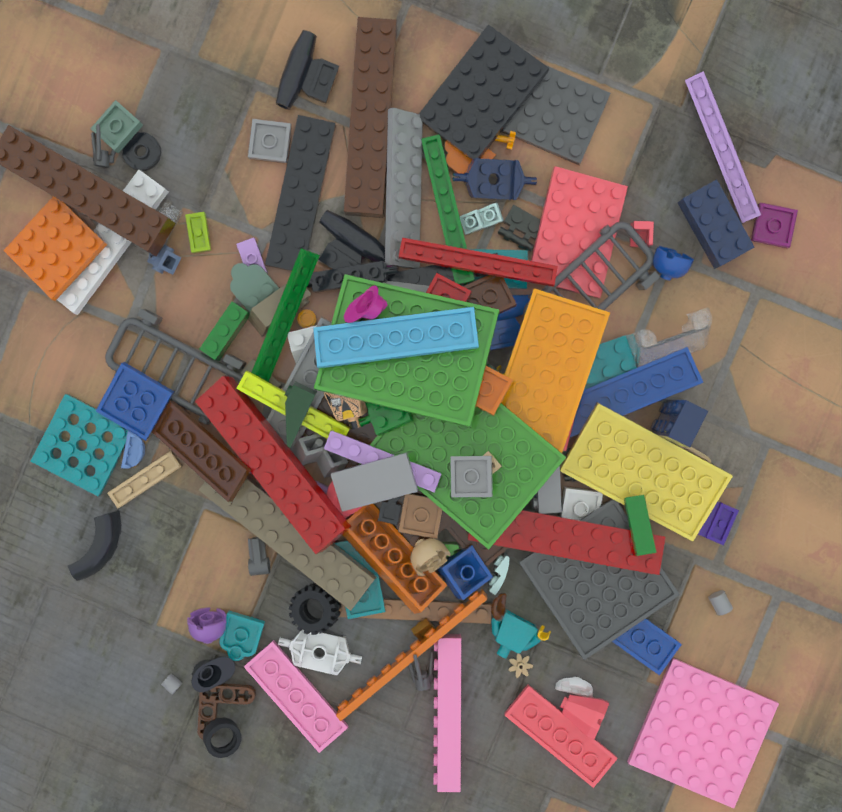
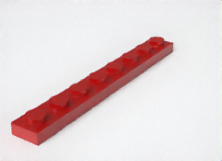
M403 237L398 256L399 259L552 287L555 285L558 269L556 265Z

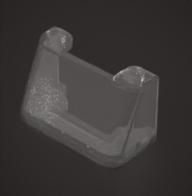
M709 307L687 314L688 321L685 325L681 326L684 333L657 342L655 334L650 330H641L626 335L636 367L638 368L688 347L690 353L704 349L708 344L712 325V315Z

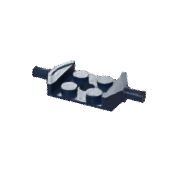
M474 158L470 162L466 173H453V176L458 178H452L453 181L466 183L471 198L517 200L524 185L537 184V182L531 181L537 180V177L524 176L519 160ZM491 174L497 176V182L494 185L489 182Z

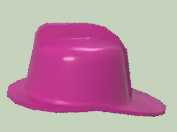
M371 286L347 307L344 313L345 322L353 323L361 317L373 320L387 307V302L378 294L379 289L377 286Z

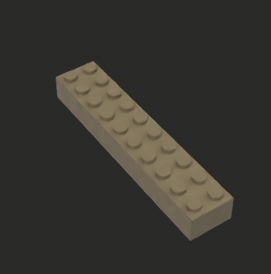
M249 475L232 502H227L206 482L199 489L200 492L350 611L377 578V576L334 542L323 552L315 554L264 488Z

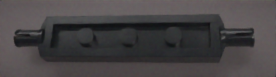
M380 261L313 272L307 288L311 287L315 293L341 289L345 274L376 282H387L388 275L399 274L398 265L387 267L385 262Z

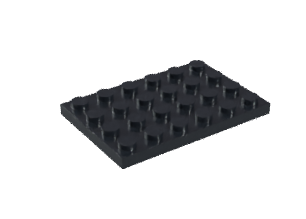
M488 25L419 113L424 125L439 134L471 160L474 158L480 159L549 72V67Z

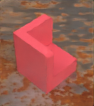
M632 222L631 226L649 247L652 246L654 222ZM630 237V247H638Z

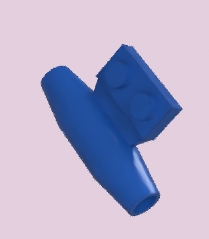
M512 295L517 305L498 315L490 350L515 345L521 328L516 317L523 315L524 307L530 301L529 295Z

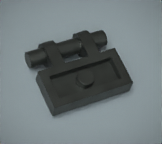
M513 205L503 222L510 226L509 229L506 230L500 227L498 234L502 235L503 239L518 244L519 248H525L531 252L534 245L528 242V240L532 238L536 241L540 219ZM515 229L525 234L523 239L513 233Z

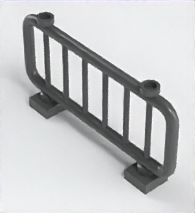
M622 221L613 224L611 227L608 224L599 231L601 236L556 276L554 287L546 285L541 291L550 293L553 290L557 296L563 297L556 287L565 278H568L592 307L605 310L638 279L640 281L635 284L639 290H647L660 276L656 271L648 272L653 265L654 253L630 224ZM618 230H625L646 255V262L640 268L614 239L613 235ZM608 239L614 243L636 269L626 281L598 249ZM594 252L599 255L622 282L612 293L608 291L584 262ZM580 265L584 267L608 295L598 306L593 303L570 276ZM529 302L524 307L523 316H525Z
M140 308L137 316L143 318L142 321L132 317L123 320L105 355L107 365L116 372L120 367L119 364L114 362L113 355L130 325L140 328L141 331L125 361L127 364L130 362L145 331L158 338L141 371L144 374L162 340L175 347L158 380L159 383H162L178 350L191 355L192 358L170 401H175L178 405L199 415L198 420L209 425L211 421L200 407L194 405V402L212 367L225 373V376L233 377L240 383L243 375L237 372V369H244L247 362L232 354H226L222 360L227 365L214 360L152 327L153 324L160 325L163 318L147 309ZM196 358L209 366L192 400L188 402L177 396V393Z

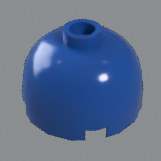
M659 246L654 254L653 266L657 272L661 273V278L671 281L672 278H680L687 274L694 259L684 253L681 255L674 249Z

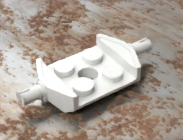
M302 629L294 640L280 637L278 646L289 647L294 666L338 675L349 661L361 664L362 656L349 652L347 638L344 635L343 637L327 633L311 635V632L304 634ZM316 648H322L325 652V655L323 657H317L314 653V650Z

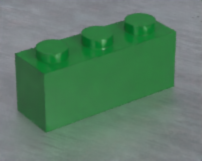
M231 301L199 349L214 360L220 361L248 320L250 312Z

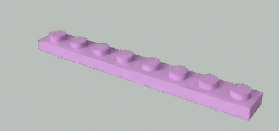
M704 71L686 79L685 82L742 223L761 216Z

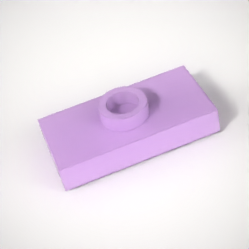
M255 238L236 244L244 264L247 266L258 264L267 272Z

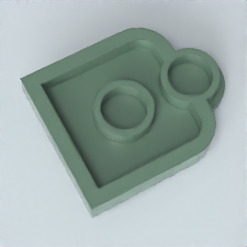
M238 263L231 270L233 280L231 281L230 289L249 312L253 307L280 288L263 267L258 264L247 266L244 263Z

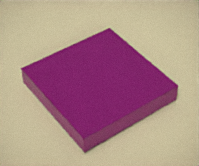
M760 202L758 207L761 216L755 218L751 241L787 249L790 248L798 210Z

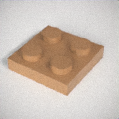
M412 493L405 495L399 532L437 539L442 509L427 496Z

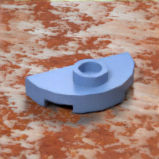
M130 431L127 434L121 468L136 466L142 461L145 454V444L142 438Z

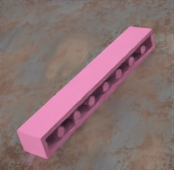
M445 634L434 643V651H438V659H434V671H438V678H434V690H438V697H434V709H438L437 716H434V728H437V735H434V747H437V754H434V766H437V773H433V785H437V792H461V634Z

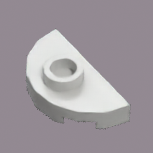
M580 677L563 678L555 686V689L580 696H593L591 684Z

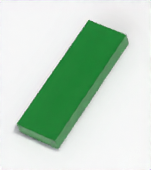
M644 495L624 498L635 555L641 556L657 553Z

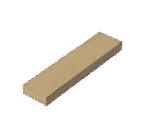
M170 451L107 494L117 509H119L181 468L182 465L173 451Z

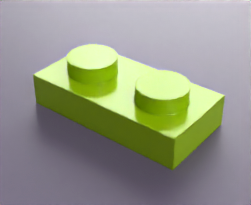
M206 213L186 214L191 253L212 251Z

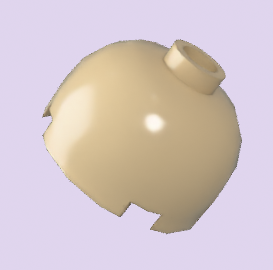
M423 538L415 543L410 559L418 576H424L423 572L429 571V573H432L447 562L446 556L451 554L447 547L438 539L429 538L425 540Z

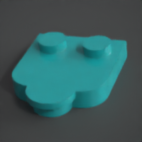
M229 610L226 616V629L220 637L219 643L222 649L227 651L230 659L240 661L245 656L250 657L255 654L265 621Z

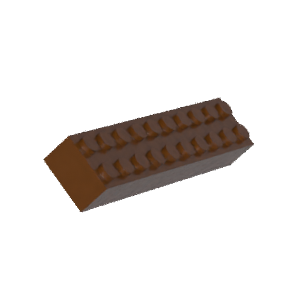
M358 17L344 200V213L347 216L384 217L388 109L392 106L397 37L396 19Z
M10 125L7 126L1 136V166L157 257L176 225L174 221Z

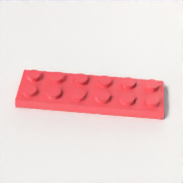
M529 684L504 713L509 720L593 788L618 759L615 754L599 741L587 737L561 710Z

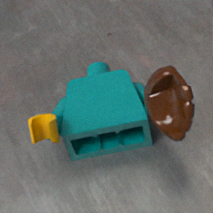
M500 593L491 605L493 616L491 619L492 634L495 636V641L501 644L497 651L499 656L506 659L511 650L520 654L522 651H527L536 646L542 640L549 639L551 631L543 632L545 626L542 625L538 631L535 624L505 609L507 595L506 593Z

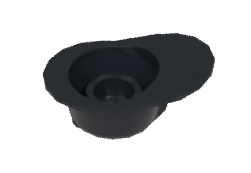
M218 657L213 660L198 662L191 673L192 687L198 692H206L226 682L234 674L235 663L229 657Z

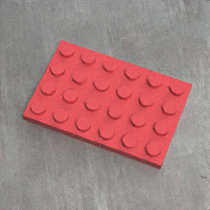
M553 167L531 261L558 266L556 276L560 274L601 236L599 231L608 224L611 227L620 221L628 186L560 167ZM610 239L598 248L609 262L614 245ZM594 252L584 262L604 285L608 266ZM582 265L570 274L587 296L601 298L602 288ZM565 278L556 287L581 294L568 278Z

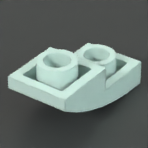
M498 203L460 216L465 235L504 221Z
M506 553L503 556L497 557L493 563L495 565L494 570L498 575H493V578L489 580L488 589L494 595L501 588L508 571L509 556Z

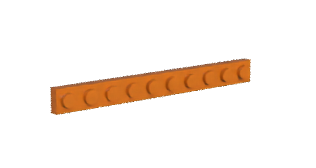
M482 589L479 592L477 590L473 592L465 604L460 603L453 610L454 613L450 616H444L439 621L440 625L435 629L433 627L424 634L425 637L419 641L417 639L410 645L411 649L406 653L404 651L395 658L396 661L392 665L387 664L382 668V673L376 677L374 675L366 682L367 686L363 689L358 688L352 694L353 697L349 701L345 699L337 707L336 717L340 721L346 718L414 661V654L418 658L487 600L485 591Z

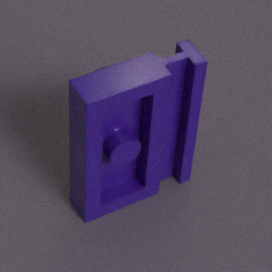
M717 502L698 535L724 546L739 510Z

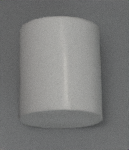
M724 590L717 591L708 597L718 616L732 611L733 607Z

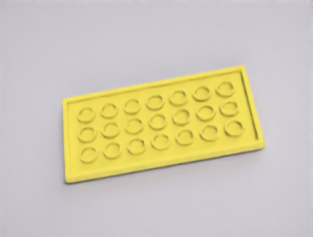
M598 402L569 450L566 459L560 466L562 473L625 505L624 498L644 495L649 519L691 541H694L733 477L730 473L669 442Z

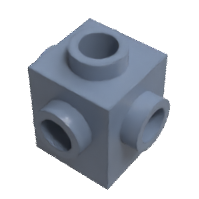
M164 245L157 257L149 253L147 262L152 264V269L163 274L166 271L173 275L181 257L173 254L174 249Z

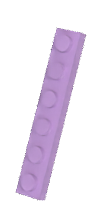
M332 430L324 447L325 450L361 464L394 456V454ZM410 461L417 486L435 492L442 473Z

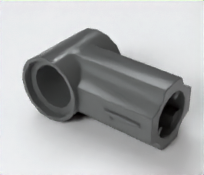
M258 537L249 538L250 559L248 560V569L250 576L270 574V560L267 557L266 543Z

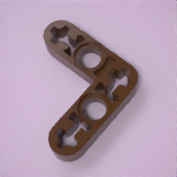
M222 683L210 690L211 692H217L218 688H220L219 698L217 697L218 693H213L209 697L208 693L200 692L198 736L203 740V729L206 726V721L211 722V720L217 719L218 703L250 704L256 697L255 688L250 685ZM223 690H232L233 697H224ZM237 690H239L238 694H244L247 690L252 695L249 699H246L245 695H239L238 699H236ZM203 708H212L213 715L206 716L203 713Z

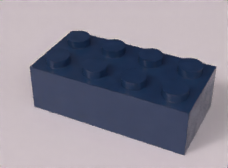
M717 179L677 202L714 269L754 248L752 241Z
M667 400V402L662 403L659 409L661 414L658 420L655 419L650 429L656 435L675 445L690 448L708 411L687 400Z

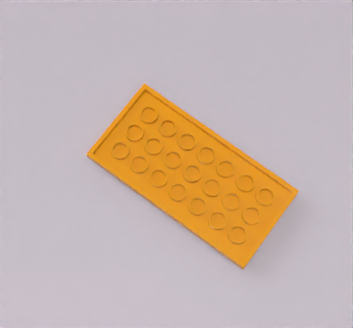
M534 288L505 372V376L512 379L513 382L501 403L558 451L563 453L610 312Z

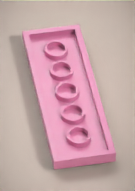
M274 640L245 664L244 668L319 753L348 728V724L336 717L337 712L299 668L294 666L292 660Z

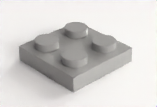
M252 119L248 158L287 163L291 123Z
M451 456V497H493L492 456Z

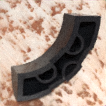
M119 510L94 518L95 536L89 551L80 560L68 565L69 571L76 581L86 579L100 571L114 555L121 534Z

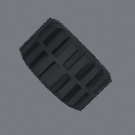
M315 583L297 591L290 600L292 604L289 605V610H292V612L289 613V617H293V625L297 624V629L299 631L303 629L304 634L311 632V635L325 632L337 622V618L341 614L339 611L341 604H338V600ZM309 599H316L321 603L323 607L322 618H315L308 612L307 603Z

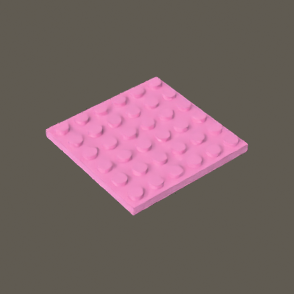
M672 658L627 762L641 770L735 808L779 703Z

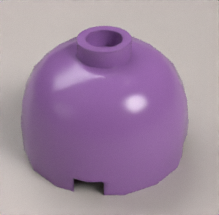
M201 608L190 613L191 617L187 618L190 635L195 640L206 644L219 639L226 629L227 618L225 611L217 608V612L209 611L210 608Z

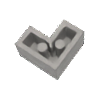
M314 434L298 439L292 449L293 454L302 465L317 462L324 478L330 477L332 472L343 470L348 464L345 457L324 449L327 438Z

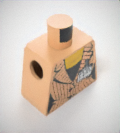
M324 392L337 421L348 419L350 429L361 427L358 419L368 412L365 402Z

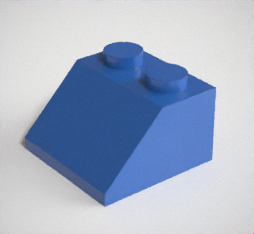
M472 545L448 557L447 562L437 569L454 596L461 600L467 598L493 578Z

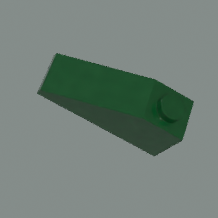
M296 381L293 386H288L284 395L287 397L285 402L287 447L290 448L317 391Z

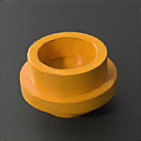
M305 309L298 314L297 321L301 327L308 328L316 324L317 318L313 311Z

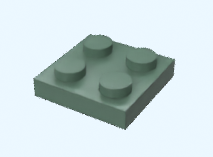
M115 100L90 129L96 133V125L99 124L101 139L115 152L119 153L140 130L143 124Z

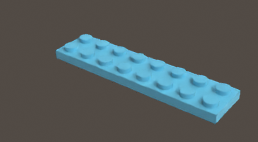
M474 307L313 327L318 368L479 348Z

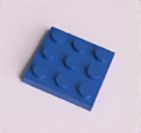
M123 362L118 368L96 412L146 441L174 391Z

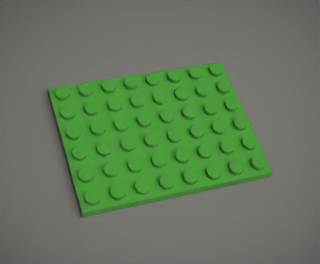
M345 274L331 325L347 323L344 320V313L347 307L356 298L365 293L367 289L375 285L379 289L378 294L388 304L375 319L474 307L479 348L319 368L314 389L471 427L499 309ZM361 317L355 322L367 321L369 319Z
M502 403L494 416L475 407L471 427L411 413L414 421L380 436L377 435L370 444L394 455L407 452L410 461L442 473L435 492L417 486L418 489L488 550L566 459V456ZM490 451L502 465L492 475L493 497H451V456H483L486 452Z

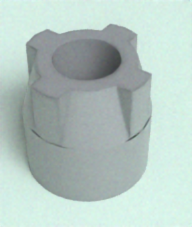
M170 674L161 685L173 695L182 685V682Z

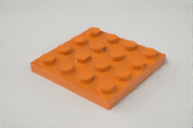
M53 196L3 251L52 300L56 301L107 246V243L66 203Z

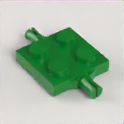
M367 402L365 403L368 415L358 419L361 427L372 423L378 436L414 421L409 412Z

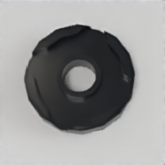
M137 132L122 150L123 159L134 170H150L157 165L161 157V147L158 141L152 135L145 132ZM140 147L146 148V153L143 156L137 155V150Z

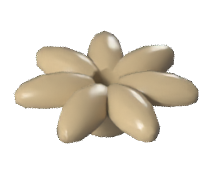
M517 654V660L509 659L511 664H513L509 671H516V678L521 675V672L528 676L527 669L533 668L532 664L527 663L529 656L522 659L521 654Z

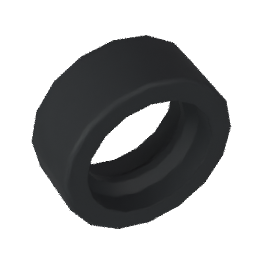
M225 717L217 718L206 726L203 733V742L208 753L213 757L225 758L234 754L239 748L241 732L233 720ZM222 728L231 729L233 738L227 745L223 747L212 745L211 738L216 731Z

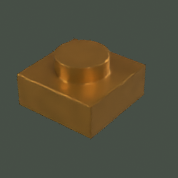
M426 618L418 622L411 630L419 640H422L425 637L424 634L433 627L435 629V627Z

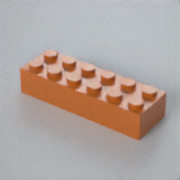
M374 504L362 506L360 510L346 519L352 527L343 536L414 614L421 613L442 592L447 584L435 571L432 573L425 571L423 572L424 576H418L410 559L413 550L410 543L391 523L378 521L380 510Z

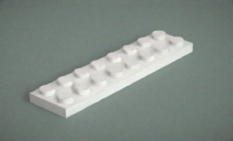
M140 170L136 172L123 190L155 210L169 192ZM100 223L96 226L94 232L107 243V246L57 299L76 315L80 313L131 244L129 240Z

